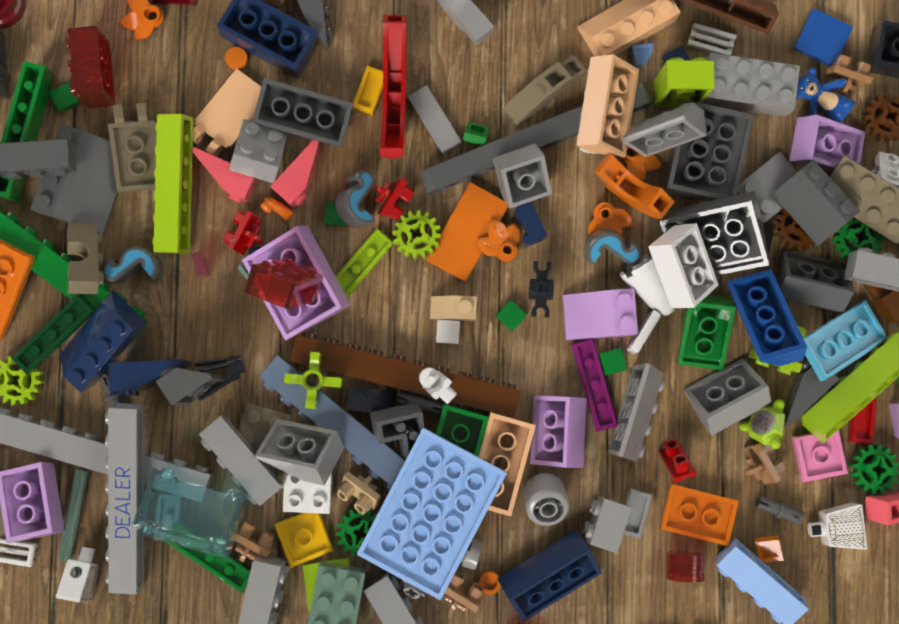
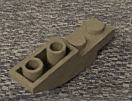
M574 55L562 63L558 61L514 96L503 107V110L517 126L551 103L552 98L586 76L587 70Z

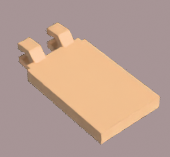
M236 69L195 119L196 127L193 128V143L198 146L208 134L214 139L205 149L209 154L218 157L224 148L227 149L229 147L232 149L237 142L243 119L253 120L261 86Z

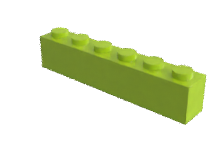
M157 114L155 125L157 132L155 146L156 168L154 170L155 213L153 215L154 237L152 240L153 252L190 254L194 118L184 114Z
M899 332L890 334L883 346L874 348L867 360L857 363L851 374L847 377H841L837 381L835 388L831 391H826L819 398L818 403L810 406L802 414V425L822 443H825L899 377Z

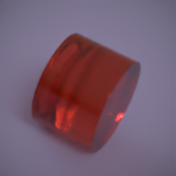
M695 551L666 552V579L677 582L705 581V554Z

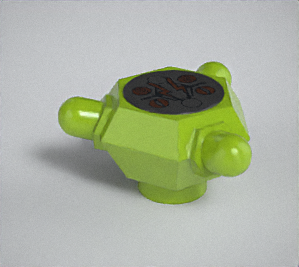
M777 399L772 406L759 410L751 415L749 421L740 422L739 429L747 431L749 437L761 444H768L773 449H779L781 438L785 432L784 401Z

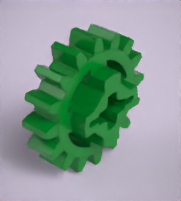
M854 218L834 233L836 237L832 239V243L837 244L834 251L842 252L839 256L840 258L848 257L850 252L856 251L858 248H869L873 250V253L879 254L884 248L880 243L885 240V237L879 236L880 233Z
M867 444L865 445V450L858 448L857 452L859 455H851V458L855 460L854 464H848L849 467L853 468L849 476L856 477L853 484L861 485L859 490L865 492L868 490L869 494L874 495L876 492L885 494V489L892 491L891 483H899L895 478L896 475H899V471L896 468L899 467V462L894 461L897 455L889 454L890 448H882L879 444H874V446ZM873 467H877L876 472L873 471Z
M352 508L349 510L350 516L346 514L342 516L345 522H338L337 524L339 528H342L336 532V536H341L342 538L337 543L338 545L344 544L343 552L345 553L350 550L352 558L358 553L366 535H363L359 542H357L358 532L355 530H359L365 523L364 533L367 534L371 528L369 525L370 520L374 522L378 514L371 515L372 509L362 515L359 512L356 513ZM362 517L361 522L357 524L349 523L355 518ZM346 532L347 534L351 535L353 540L352 544L348 541L346 537Z

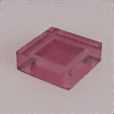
M201 251L193 253L192 257L197 275L202 278L211 276L206 255Z

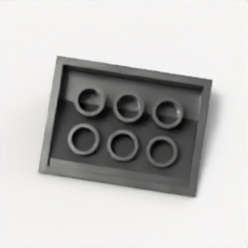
M686 100L685 103H695L704 110L707 136L672 148L663 190L667 194L708 201L737 195L754 115Z
M60 124L55 140L68 139L75 144L76 172H68V176L45 174V177L40 180L30 210L66 223L97 224V232L105 234L118 196L110 141L83 130Z
M755 191L668 210L662 220L659 221L663 234L674 225L697 223L715 276L768 266L770 264L761 212Z

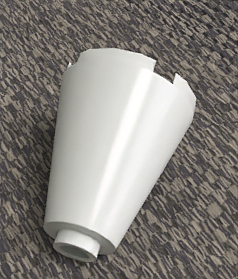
M648 254L642 256L639 263L626 266V273L620 272L621 278L631 288H634L637 295L652 310L663 314V316H667L675 311V308L670 306L654 260Z

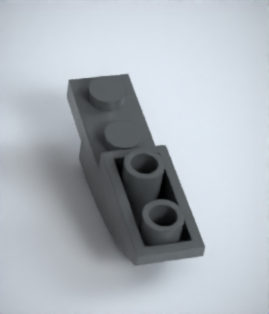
M298 0L307 25L319 31L317 41L325 49L329 48L328 40H332L331 26L327 27L326 19H330L328 5H324L323 0Z

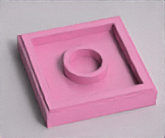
M839 430L825 443L818 440L812 433L792 436L801 482L848 474Z

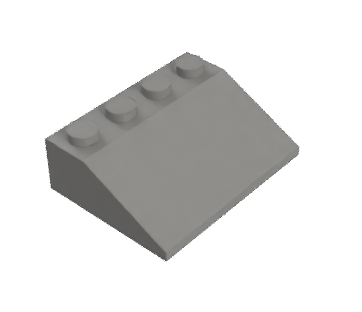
M647 363L633 366L617 417L618 426L614 427L607 453L635 462L638 461V458H642L645 451L643 441L645 436L649 435L652 423H649L651 414H655L658 407V401H656L657 394L662 392L665 384V379H662L664 373Z

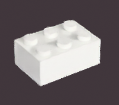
M697 223L674 225L648 246L671 308H694L719 285Z

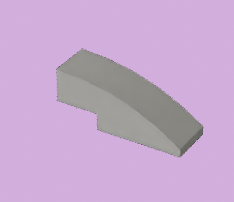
M436 0L461 32L464 31L475 46L494 33L493 24L471 0Z

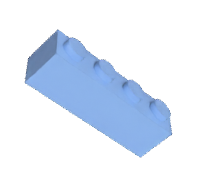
M736 538L729 543V547L726 546L716 556L718 571L723 576L732 578L739 590L744 593L748 592L759 607H765L770 611L772 618L779 624H794L809 610L807 600Z

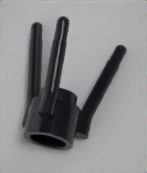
M240 355L194 363L195 366L210 365L200 368L201 372L224 368L226 375H232L201 395L199 400L201 401L229 383L241 379L240 373L245 372Z

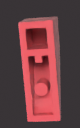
M312 140L270 186L293 209L296 205L301 206L308 197L306 194L309 192L322 147L319 141Z
M193 147L192 152L223 190L229 194L228 198L237 203H241V201L249 203L259 179L229 170V162Z
M899 491L865 496L866 519L886 525L899 523Z

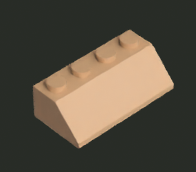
M623 0L577 26V29L594 57L610 54L616 56L630 48L631 45L641 42L674 23L681 12L673 0Z
M614 54L595 56L590 59L576 146L592 153L626 157L627 145L622 142V137L631 126L639 69Z
M490 413L479 457L506 471L507 474L488 510L512 516L536 425Z

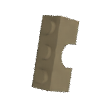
M68 223L67 255H78L84 258L82 261H69L68 294H98L99 285H103V271H99V266H102L103 253L98 252V247L102 246V233H97V224Z

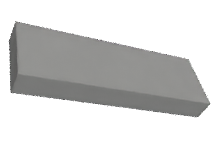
M427 85L408 96V100L442 154L461 144L460 138Z

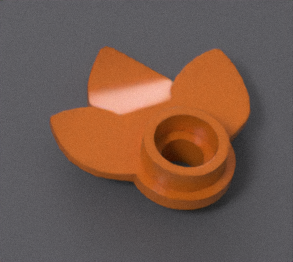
M127 0L132 11L120 20V24L128 30L135 31L136 40L148 38L153 33L154 28L163 23L164 12L160 7L151 5L148 0ZM151 15H157L154 20H150Z
M627 146V151L631 152L633 157L627 153L626 157H620L626 163L627 170L641 181L645 179L646 172L656 171L662 166L654 154L644 157L629 146Z
M601 202L593 210L594 218L588 225V232L591 236L598 229L607 227L616 230L622 237V228L632 226L633 223L631 216L624 209H615L612 204ZM607 209L608 216L603 218L601 213Z
M490 220L488 225L489 237L477 240L479 249L485 255L497 256L503 262L512 261L517 256V243L521 236L518 226L513 223L506 228L500 221ZM505 246L510 248V254L504 253L503 248Z

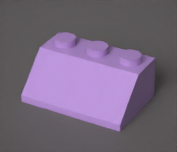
M534 395L532 424L536 426L531 441L530 464L584 468L587 398Z
M38 462L0 472V502L7 543L64 532L54 463Z

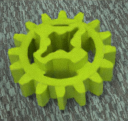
M417 210L416 215L409 211L408 218L400 216L401 224L395 222L398 231H392V234L398 238L393 240V243L400 245L397 248L400 253L405 250L404 256L406 258L412 254L414 260L418 259V255L426 259L427 252L433 255L432 248L440 247L436 240L442 239V235L437 233L441 230L440 225L434 226L437 220L435 217L429 220L430 214L428 212L422 216L420 210ZM428 225L432 230V237L426 233ZM419 231H420V233H421V235H422L421 238H420V237L414 238V237H413V234H414V233H415V234H418ZM403 234L408 237L407 245L403 242ZM426 245L424 248L417 249L420 246Z
M9 356L8 362L0 361L2 366L0 368V397H4L3 403L11 402V405H19V403L26 405L28 404V399H36L34 393L42 392L38 386L39 384H45V381L39 379L40 376L44 375V372H38L36 369L32 374L26 375L22 369L18 370V368L14 367L17 364L12 360L13 356ZM17 391L18 393H21L22 395L15 396V395H13V394H11V393Z

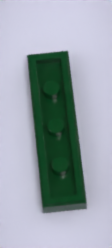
M77 294L12 357V360L26 375L32 374L92 316L96 309L82 294Z

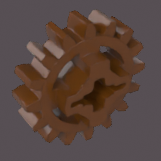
M890 93L884 96L880 94L874 100L867 103L868 107L862 111L867 114L861 118V121L867 122L863 129H870L871 132L868 136L876 135L877 142L883 138L885 143H889L892 140L895 142L899 140V95L891 98Z
M784 207L779 211L781 215L774 216V219L778 221V223L772 225V228L778 230L774 237L780 236L781 239L778 243H787V250L793 246L795 251H799L801 248L806 250L810 248V245H815V242L808 237L802 228L797 229L795 227L798 223Z

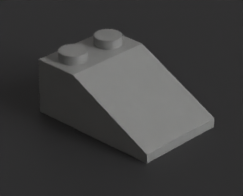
M778 152L739 184L737 195L755 191L762 223L764 224L783 208L772 193L793 177L797 171L783 154Z
M276 419L255 457L303 481L325 486L344 450V445L338 432L335 430Z

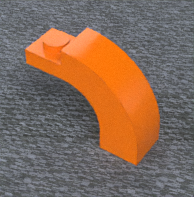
M607 154L594 171L605 182L603 185L615 196L650 217L662 220L675 202L661 187L649 185L636 178L611 154Z

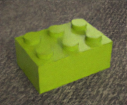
M680 57L667 60L653 81V108H679L686 100L702 103L715 88L714 61H707L706 58H694L692 61H685Z

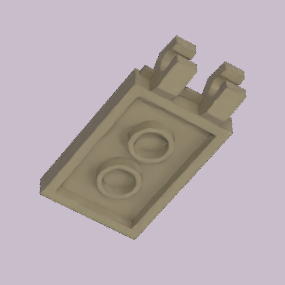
M136 103L138 120L124 121L122 105H113L115 122H110L108 129L117 193L155 189L154 170L156 168L155 146L157 133L155 120L147 119L145 103Z

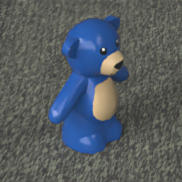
M811 68L807 74L798 79L796 99L810 100L809 116L818 115L820 107L831 120L841 123L856 103L845 96L832 92V90L842 87L847 83L845 78L821 85L816 77V70Z

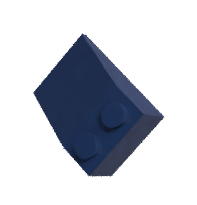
M174 359L109 363L110 392H118V396H139V391H147L158 385L156 381L161 378L160 374L170 367H173V369H186L191 366V361Z

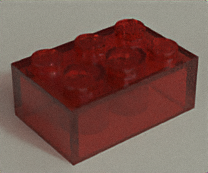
M96 25L68 28L69 37H66V45L71 59L68 60V67L73 79L70 82L72 95L89 109L116 105L110 41Z
M282 258V260L273 259L271 262L262 261V263L252 264L244 292L285 309H291L316 302L324 275L316 273L317 269L313 267L295 265L296 261L289 258Z

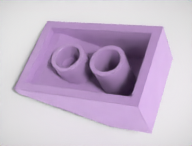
M819 115L798 117L789 162L806 166L814 159L823 170L831 172L835 170L845 155L860 164L865 132Z
M634 288L562 295L566 340L625 337L638 334Z

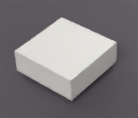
M437 320L436 343L459 344L460 321Z

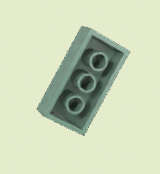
M321 560L318 565L308 624H357L367 568L345 566Z

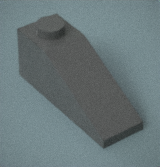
M805 361L800 373L795 376L783 410L785 414L784 426H790L839 378L834 374L828 379L820 381L809 361Z

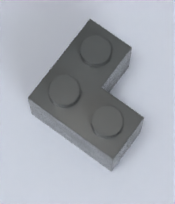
M410 403L370 412L373 434L378 442L381 444L397 440L398 449L406 460L424 427L421 409L416 403Z

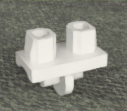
M428 367L419 374L422 388L434 399L437 400L440 397L448 404L456 396L457 393L450 387L452 381L440 371Z

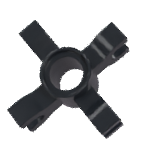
M538 261L533 262L536 279H530L529 299L535 300V305L531 310V317H536V310L541 308L545 312L544 318H549L550 311L547 306V300H553L554 280L547 279L551 269V262H546V269L543 271L539 270Z

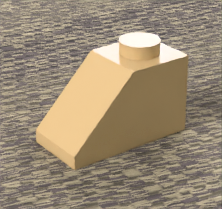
M431 296L430 319L475 322L477 296Z

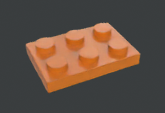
M669 483L659 528L729 547L739 501Z

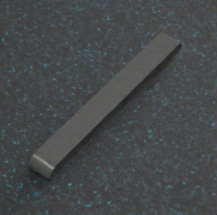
M645 82L637 83L633 113L653 103ZM583 105L420 172V176L428 195L438 193L494 170V157L535 143L540 150L578 136Z

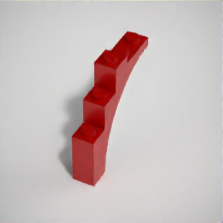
M384 15L383 99L380 157H387L389 159L404 157L406 141L407 15Z

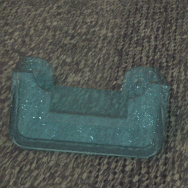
M162 468L161 471L153 469L132 522L137 532L152 539L221 558H229L246 500V495L243 494V491L230 487L229 490H224L222 493L179 481L174 476L175 472L166 468Z

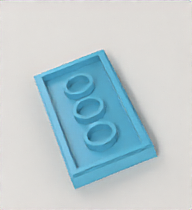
M866 299L858 302L803 337L807 346L805 356L820 381H824L885 342L888 338Z

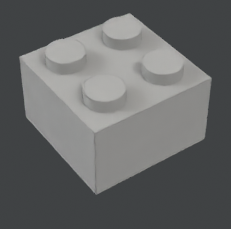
M243 119L229 170L274 183L288 133Z
M536 143L493 158L501 196L509 209L552 194L545 155Z
M597 495L596 499L593 498L589 508V512L592 513L590 520L586 521L583 526L582 534L585 535L584 539L590 545L618 553L632 508L624 503Z

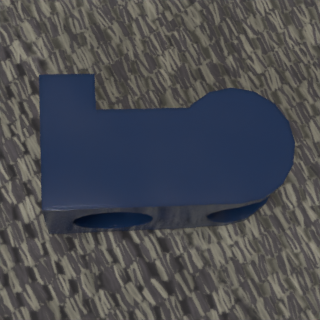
M529 202L517 206L514 216L516 221L522 225L526 234L522 238L525 248L545 240L547 233L534 206Z

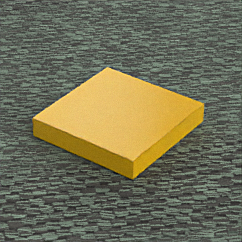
M300 513L274 524L290 568L334 551L320 513Z

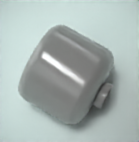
M550 473L534 475L527 480L523 487L522 496L528 517L534 523L541 526H551L562 521L568 514L570 507L562 480Z

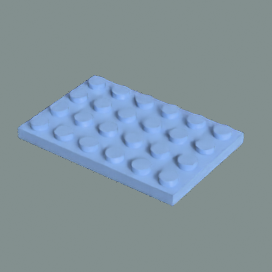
M423 427L357 555L441 600L507 472Z

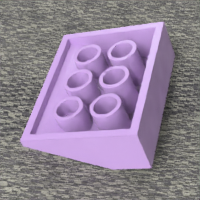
M308 225L294 227L242 259L285 341L351 306Z

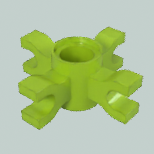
M310 352L309 370L303 375L284 374V383L303 385L307 389L306 409H316L317 392L323 386L342 388V378L324 377L319 372L321 363L320 352ZM312 374L318 375L320 379L316 387H310L307 383L308 377Z

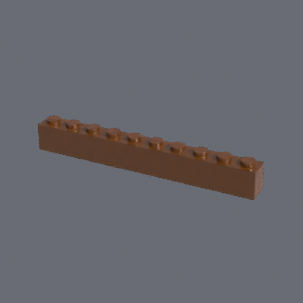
M303 332V336L296 335L290 362L309 366L310 352H320V369L432 397L422 388L423 386L419 381L421 371L428 368V363L414 360L413 364L405 362L406 357L392 354V357L389 358L382 356L383 352L370 349L369 352L360 350L361 346L348 343L347 347L338 345V340L327 337L325 341L317 340V335ZM436 366V370L452 381L450 387L457 393L450 402L515 417L521 392L516 390L517 385L503 382V385L500 386L493 384L494 379L481 376L480 380L471 378L472 374L459 371L458 375L449 373L450 368Z

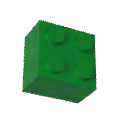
M444 405L436 434L479 456L489 417Z

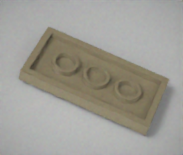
M845 155L830 178L859 209L860 212L854 218L898 244L899 188Z
M246 403L239 432L257 452L275 420L290 421L292 414ZM267 464L270 467V469L274 473H276L277 468ZM228 469L221 492L249 500L246 496L248 493L246 489L235 484L231 478L233 474Z

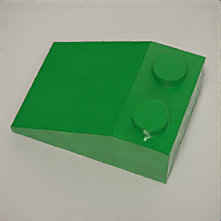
M707 295L694 308H683L677 365L723 370L736 311V305L732 297Z

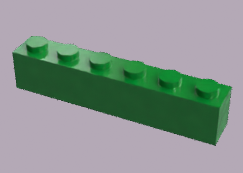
M23 61L0 143L37 141L50 95L49 92L55 78V74L46 66ZM22 175L21 179H8L7 176L0 177V198L20 203L27 175Z

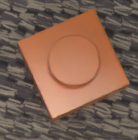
M779 535L755 538L758 557L762 562L784 561Z

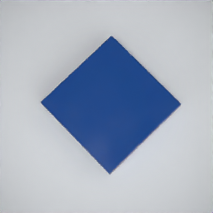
M813 8L808 15L793 50L827 66H832L836 57L841 55L853 26Z

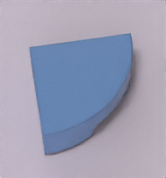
M654 43L631 45L630 50L634 67L639 68L649 60L653 52Z

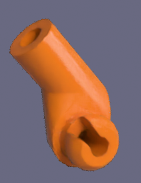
M271 197L265 198L264 202L260 205L264 212L270 213L271 210H274L287 222L294 216V212L287 206Z

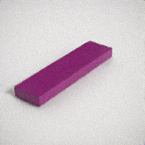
M594 338L571 344L595 431L599 432L617 427V418Z

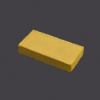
M367 65L353 102V109L372 116L374 115L383 91L382 70Z

